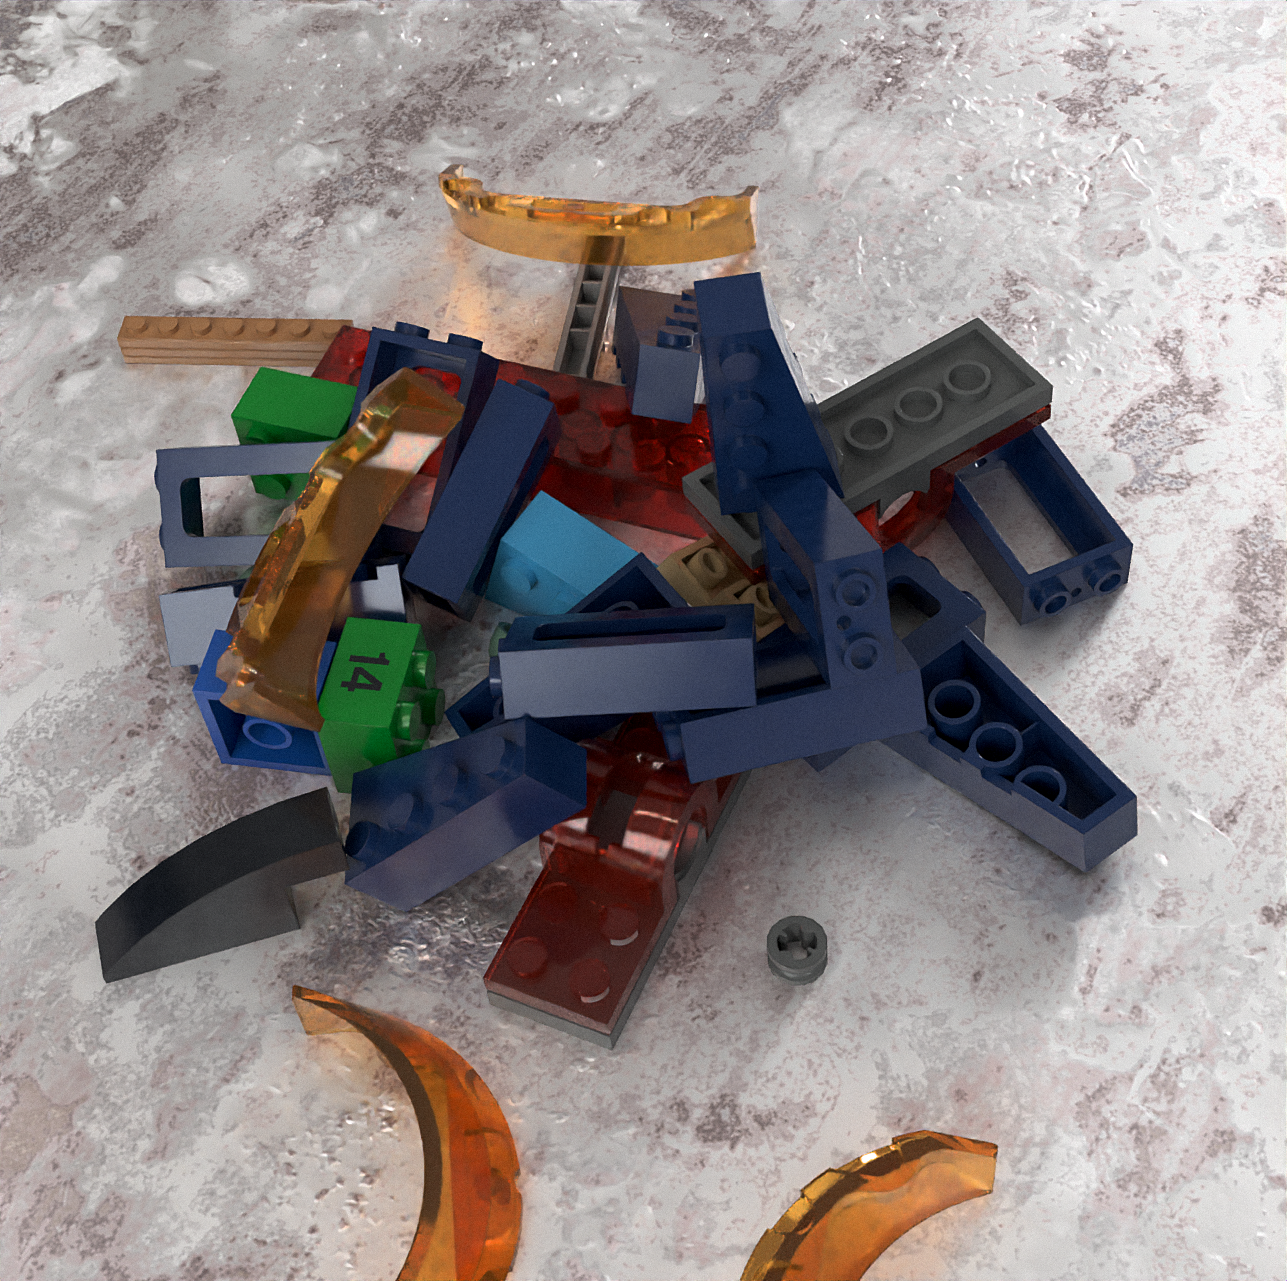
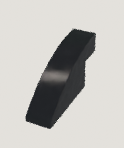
M324 787L295 796L238 818L195 840L163 860L127 888L95 922L102 974L106 984L300 929L291 886L350 870L337 814L328 788Z

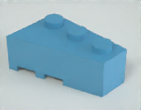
M540 490L501 538L484 599L523 616L565 614L639 553ZM650 561L656 568L658 567V565Z

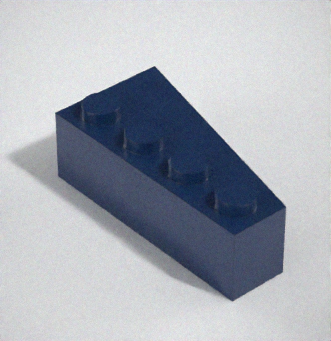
M963 625L915 659L921 671L928 728L878 741L1085 873L1138 835L1137 795L966 625Z
M525 716L353 773L349 832L344 845L350 870L345 871L344 884L404 912H408L586 808L587 749Z

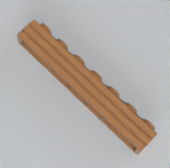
M125 316L117 337L125 363L353 368L358 348L353 320Z

